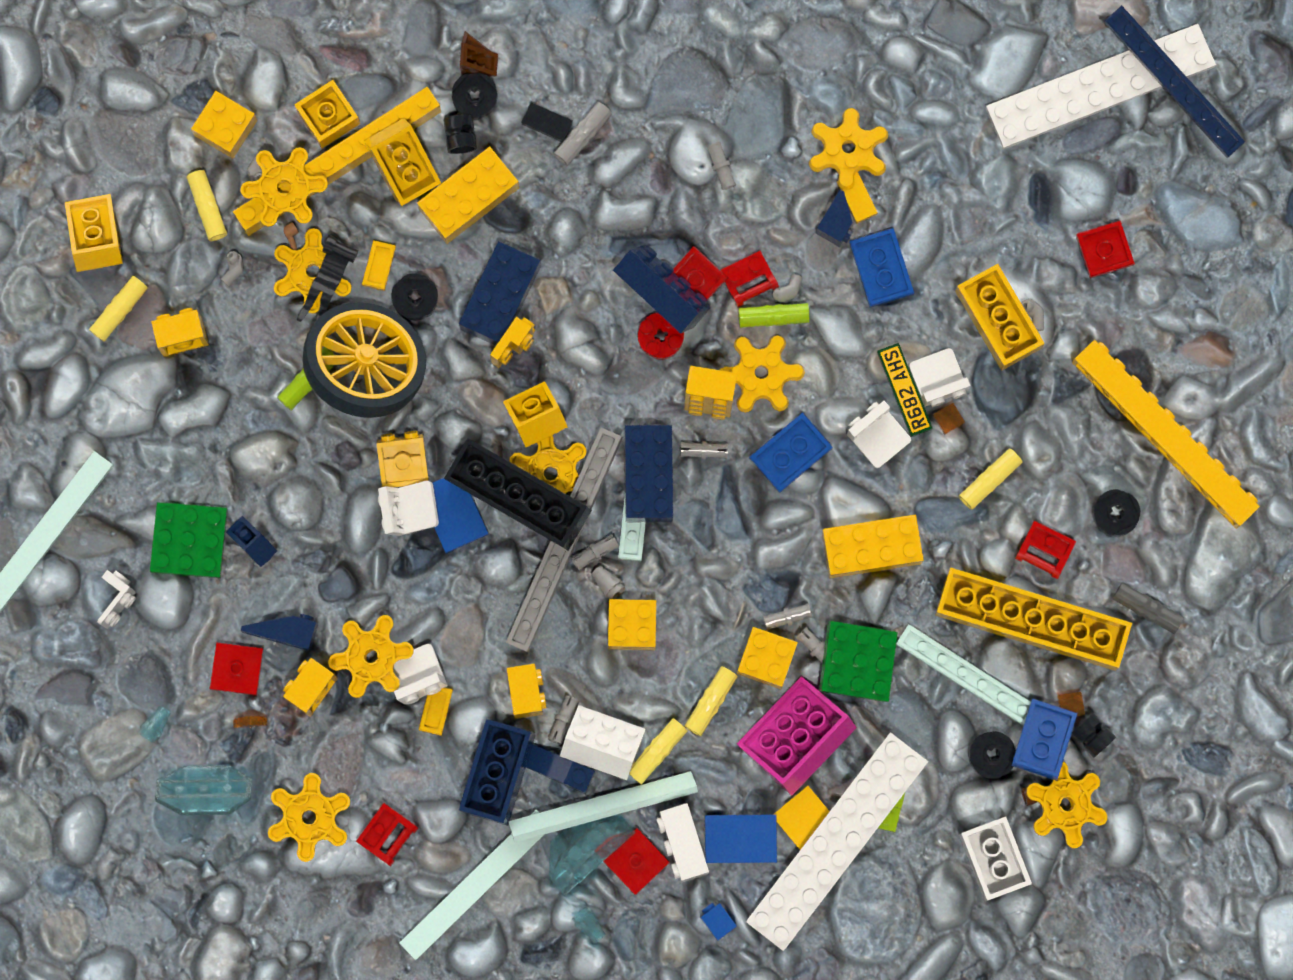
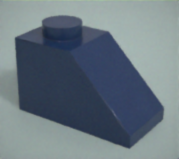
M839 190L816 230L817 235L838 247L843 242L847 243L854 232L850 230L853 222L844 191Z
M243 516L226 531L260 567L268 562L277 552L272 544Z

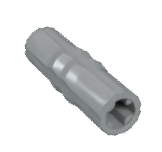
M597 102L588 114L578 122L576 127L570 131L568 137L556 149L553 155L562 164L568 166L579 152L588 145L589 141L595 137L598 130L610 118L612 112L604 104Z

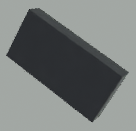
M531 102L521 123L528 128L563 143L573 124V120Z

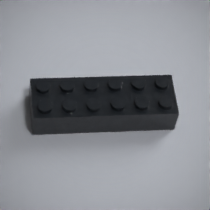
M469 438L465 441L444 477L451 484L569 551L592 511L584 504Z

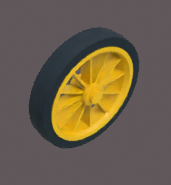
M357 302L342 304L328 310L313 324L304 343L303 369L310 386L328 405L352 416L375 418L393 414L405 407L414 398L424 380L426 353L418 333L403 317L379 305ZM356 326L359 346L344 327ZM362 326L377 330L371 344H365ZM336 332L347 346L328 337ZM379 332L392 339L377 349L373 346ZM397 345L404 354L381 355ZM322 346L341 355L322 356ZM386 364H406V373ZM325 365H347L331 375ZM355 371L349 388L336 381L349 372ZM382 373L401 383L396 388H393ZM370 374L385 393L373 394ZM363 375L367 394L352 390L355 383L361 382Z

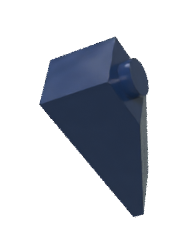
M300 614V617L290 616L241 626L240 631L244 634L311 652L318 624L313 621L314 617Z
M535 745L532 746L526 766L527 769L585 795L595 775L594 770Z

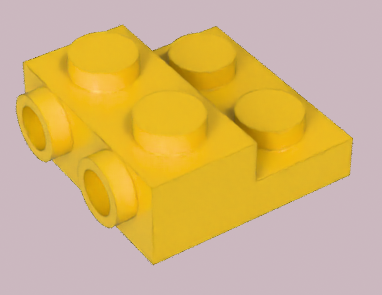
M516 317L491 352L492 364L500 369L502 364L507 365L513 356L512 350L518 354H521L523 350L527 352L534 342L532 338L535 332L533 328L535 325L524 317L522 320Z
M418 431L404 432L402 437H395V434L389 433L383 434L381 439H377L376 445L382 487H402L429 481L423 434L418 435Z

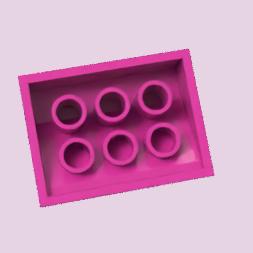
M801 676L744 735L737 745L792 796L857 727L846 713Z

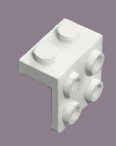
M952 349L942 350L913 361L909 365L924 407L941 405L945 402V399L950 397L954 399L966 395V391L970 388L968 378L963 377Z
M885 401L880 404L875 402L866 410L868 414L862 419L857 417L848 425L850 429L847 432V436L875 468H880L911 441V437L889 413L890 407Z
M423 481L400 488L388 486L378 488V503L382 511V527L385 534L402 536L438 526V513L433 483L431 481Z
M107 570L102 576L105 581L120 591L97 621L106 629L110 626L114 627L121 618L119 614L124 608L128 609L136 599L134 597L136 591L128 586L130 581L116 570L113 574Z
M430 644L414 649L412 657L407 660L397 661L393 667L394 674L400 680V686L394 693L396 699L403 704L415 703L419 698L436 694L442 688L448 686L434 648Z

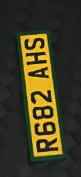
M899 343L878 350L877 355L910 437L912 438L932 430L933 427Z

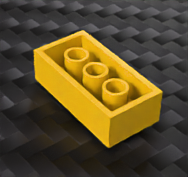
M488 147L418 201L417 206L436 232L448 244L519 189V182L492 148Z
M998 264L957 286L955 290L957 296L1001 371L1042 349L1045 344Z
M690 366L684 410L689 411L688 414L694 416H702V413L712 414V418L725 420V417H730L737 373Z
M916 514L822 530L829 579L921 565L924 561Z

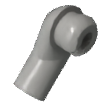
M256 156L247 168L250 181L252 182L259 180L262 176V169L256 162Z
M235 251L227 254L226 260L228 261L229 271L221 278L228 287L243 273V259Z
M792 274L788 286L776 288L773 291L772 296L774 300L787 302L794 299L798 294L803 277Z
M1032 299L1023 300L1021 304L1028 316L1032 318L1037 331H1043V308Z

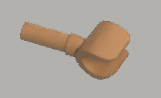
M290 223L284 227V234L290 243L291 249L297 251L293 236L299 232L294 223Z

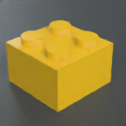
M331 80L294 104L297 113L321 149L360 125L357 114L334 80Z
M215 91L191 130L195 137L233 159L257 123V118L253 112Z
M187 308L180 310L177 315L163 314L157 316V320L151 321L157 347L164 357L209 345L203 319L197 310Z
M545 381L503 401L525 447L536 444L568 428L561 410Z
M609 599L608 649L655 650L656 600Z
M753 627L737 674L782 689L798 642Z
M312 658L308 662L306 660L303 661L297 670L299 673L294 681L291 679L283 689L285 692L283 697L309 717L312 716L338 680L335 674Z
M535 664L507 668L515 719L543 715L542 709H547L544 692L540 693L539 686L543 685L541 669H536Z

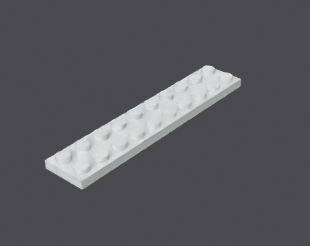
M1199 24L1154 40L1187 78L1216 66ZM1129 50L989 104L985 109L1002 149H1006L1163 87Z
M890 732L746 922L784 951L928 761Z

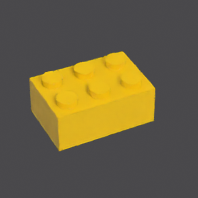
M404 118L364 141L390 192L401 206L441 184L411 124Z

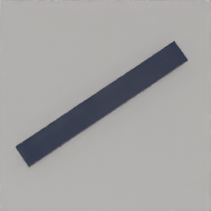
M1122 5L1104 21L1226 158L1230 157L1245 143L1241 136Z

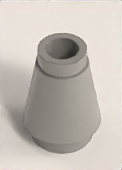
M602 566L596 568L591 574L606 598L617 599L624 592L623 581Z

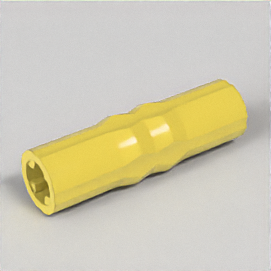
M198 170L188 174L186 177L208 240L217 241L226 237L227 232L205 170Z
M132 276L121 291L112 299L111 303L106 306L89 331L105 342L132 310L148 287L138 278Z
M1009 448L959 495L960 500L970 510H973L1023 463L1021 458Z
M721 666L710 685L704 691L703 696L699 699L696 708L684 727L701 737L712 718L718 712L719 707L724 702L738 676Z
M672 718L633 763L629 775L642 785L656 767L663 762L664 758L670 754L688 730Z

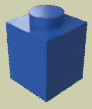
M711 903L702 910L704 915L700 919L717 941L737 927L720 903L716 906L714 903Z

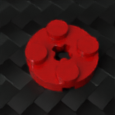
M659 313L651 314L641 322L638 331V343L645 354L654 357V359L665 360L675 356L682 347L684 332L679 333ZM662 330L663 333H667L668 336L665 337L664 342L654 338L657 335V331Z

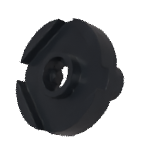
M483 73L464 74L453 85L452 101L455 109L461 115H471L473 120H479L489 115L497 104L498 94L495 83ZM471 91L474 93L479 91L480 99L471 101L469 93Z
M418 273L407 274L394 285L391 293L392 304L398 315L405 319L413 321L422 320L432 315L438 303V292L434 283L425 275ZM413 291H417L418 295L421 296L417 303H413L411 299H408V296H411Z
M1113 489L1103 493L1093 506V519L1098 529L1105 535L1121 537L1127 535L1136 527L1141 510L1138 501L1133 495L1125 491ZM1113 507H1116L1117 510L1121 509L1123 511V513L1120 514L1121 519H1117L1116 517L1111 516V513L1113 512Z
M997 731L986 732L979 735L972 742L969 749V762L974 771L980 776L988 779H998L1007 775L1014 766L1011 765L1016 749L1013 741L1007 735ZM996 749V755L999 756V759H993L991 762L988 760L989 756L986 752L987 750L992 751Z

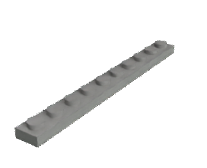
M600 427L570 497L591 510L621 444L622 436ZM585 523L569 551L550 541L506 643L529 653Z

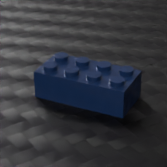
M498 241L459 322L460 330L496 346L518 316L541 268V260Z
M642 245L629 250L613 271L679 333L694 328L711 308L707 304V299L700 293L696 294L690 288L691 285L687 280L682 277L679 278L674 274L672 266L667 262L660 261L656 257L657 253L651 247Z
M625 425L626 522H672V425Z
M486 719L459 811L506 826L509 825L508 821H510L536 736L534 733Z

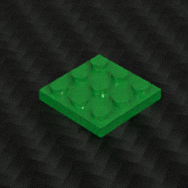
M157 502L150 572L221 579L228 509Z
M828 621L819 691L889 702L898 632Z

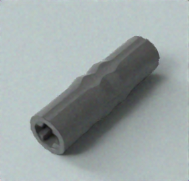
M1123 582L1113 596V600L1172 634L1177 632L1184 619L1181 615L1163 606L1159 601L1153 600L1150 596L1140 593Z

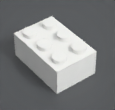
M578 705L565 737L560 757L627 780L640 748L645 729Z
M688 804L660 811V818H657L660 833H666L667 841H664L667 855L673 856L675 863L671 864L675 879L680 878L682 883L708 875L709 870Z
M1006 817L959 834L985 902L1032 884Z

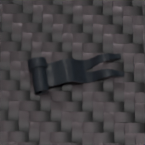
M328 236L322 250L326 256L317 277L311 285L297 321L301 322L313 306L320 291L323 293L317 319L327 312L332 296L342 279L348 262L354 263L359 250L338 242V239L333 236Z

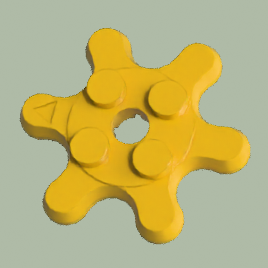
M848 108L843 112V122L838 128H830L824 123H816L813 125L811 132L814 138L823 143L824 148L820 154L813 156L809 160L810 169L814 172H821L826 168L835 169L839 175L838 186L843 190L853 188L855 174L861 170H867L874 176L883 175L886 170L885 163L874 155V148L888 139V131L881 126L875 127L872 130H863L859 126V112L853 108ZM847 143H853L855 150L852 153H846L843 151L842 146Z
M295 148L291 152L290 158L285 162L276 161L267 150L260 151L257 154L256 162L262 169V176L257 181L243 183L240 191L245 198H260L263 200L265 208L260 215V221L264 226L270 227L275 225L279 215L284 212L292 213L299 223L306 224L311 221L313 213L307 206L306 199L311 193L324 192L328 187V182L323 176H309L304 172V165L308 160V153L304 148ZM283 182L289 183L291 185L289 193H280L278 191L279 185Z
M312 228L307 230L305 233V245L300 250H292L285 245L278 246L275 249L274 256L276 260L285 264L288 269L287 275L274 284V291L278 296L284 297L293 291H297L304 296L305 304L311 285L316 278L309 277L307 269L311 266H317L320 269L326 256L322 252V234L318 229ZM342 278L334 293L341 297L349 295L352 290L350 282ZM320 291L308 313L314 314L319 311L322 291Z
M781 335L772 336L768 345L762 349L753 347L750 340L745 336H740L735 340L734 348L740 355V361L734 367L726 366L720 370L737 373L736 384L741 388V396L737 400L739 411L743 413L750 412L755 402L759 399H767L777 411L787 409L789 400L783 393V386L788 381L801 380L804 377L805 370L800 364H786L782 360L781 353L786 346V340ZM757 368H765L768 371V376L764 379L757 378L755 375Z
M551 435L537 443L538 450L534 455L526 456L522 453L511 455L509 462L567 494L573 491L579 474L576 471V464L586 456V448L581 443H574L567 450H559L555 447L554 438ZM547 468H554L558 475L554 480H547L544 476V471Z
M388 615L380 616L371 631L361 630L355 621L346 622L343 625L342 632L347 637L349 646L345 652L335 653L328 660L329 667L332 670L347 669L351 672L352 681L348 691L354 698L362 697L367 686L374 681L381 683L387 692L396 691L400 686V680L394 674L393 667L397 661L407 660L414 653V648L410 643L402 642L396 644L391 641L390 632L394 623L393 619ZM371 651H376L378 660L368 663L366 659L367 654Z
M1063 762L1057 781L1052 780V783L1045 787L1038 783L1030 784L1027 787L1026 794L1029 799L1039 802L1043 810L1042 816L1034 823L1035 833L1045 836L1052 829L1059 828L1063 831L1066 844L1069 847H1080L1083 842L1081 835L1083 824L1090 822L1101 826L1107 821L1105 810L1095 807L1091 802L1092 792L1100 786L1099 777L1094 773H1088L1080 781L1073 780L1069 776L1067 764ZM1063 798L1070 801L1071 807L1069 811H1065L1060 807Z
M309 773L304 777L303 790L297 795H291L282 788L274 790L271 794L272 802L282 809L283 818L279 823L272 825L268 829V837L274 842H279L287 837L294 838L298 843L297 856L303 862H309L314 858L315 845L320 840H328L335 846H342L347 841V834L344 830L337 827L335 817L340 811L346 810L349 807L350 798L345 793H338L333 797L323 796L320 791L321 779L315 773ZM313 811L316 814V820L313 824L304 823L303 815L305 812Z

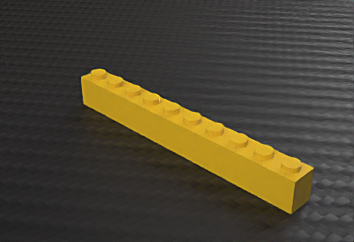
M426 87L304 165V172L309 176L320 175L325 177L329 185L372 157L364 143L366 139L403 118L415 130L441 113L440 104L430 89ZM287 182L281 183L278 187L280 193H289L291 185ZM253 198L233 211L235 218L247 236L264 227L260 221V215L265 208V204L260 198Z
M1095 340L1091 342L1073 360L1072 364L1235 529L1241 526L1260 507L1257 504V498L1250 492L1246 493L1240 487V481L1233 475L1229 476L1224 471V465L1216 458L1213 460L1207 454L1208 449L1201 442L1196 443L1190 437L1192 435L1191 432L1184 425L1180 426L1174 420L1175 416L1167 408L1163 409L1158 404L1159 400L1153 393H1147L1141 387L1142 383L1136 376H1130L1125 371L1126 367L1119 359L1116 358L1114 360L1108 354L1110 351L1102 342L1097 343Z

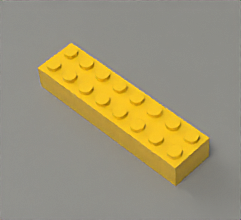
M951 567L948 570L935 616L1114 671L1120 667L1132 623Z

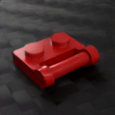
M761 250L721 269L728 277L724 284L737 308L744 305L743 302L767 290L779 288L778 282L772 274ZM762 276H765L767 280L741 294L736 290Z
M1033 521L1015 559L1021 562L1024 560L1052 574L1051 577L1058 579L1076 541ZM1029 546L1059 560L1057 565L1055 566L1028 553Z
M383 803L356 842L386 864L392 866L395 862L393 859L412 833L415 834L418 827ZM399 823L402 824L405 828L387 853H383L380 849Z

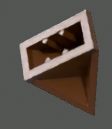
M465 31L461 43V75L483 73L489 77L497 76L498 54L491 52Z

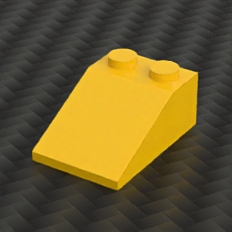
M111 194L65 202L71 250L76 271L81 272L123 264Z

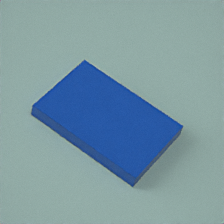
M894 228L849 241L869 308L914 295Z
M802 412L753 453L749 459L773 487L781 493L832 450L833 447Z
M444 478L433 482L439 520L438 526L434 528L446 554L489 535L469 493L451 484Z
M1032 698L1011 766L1057 781L1078 713Z
M705 815L706 863H777V815Z

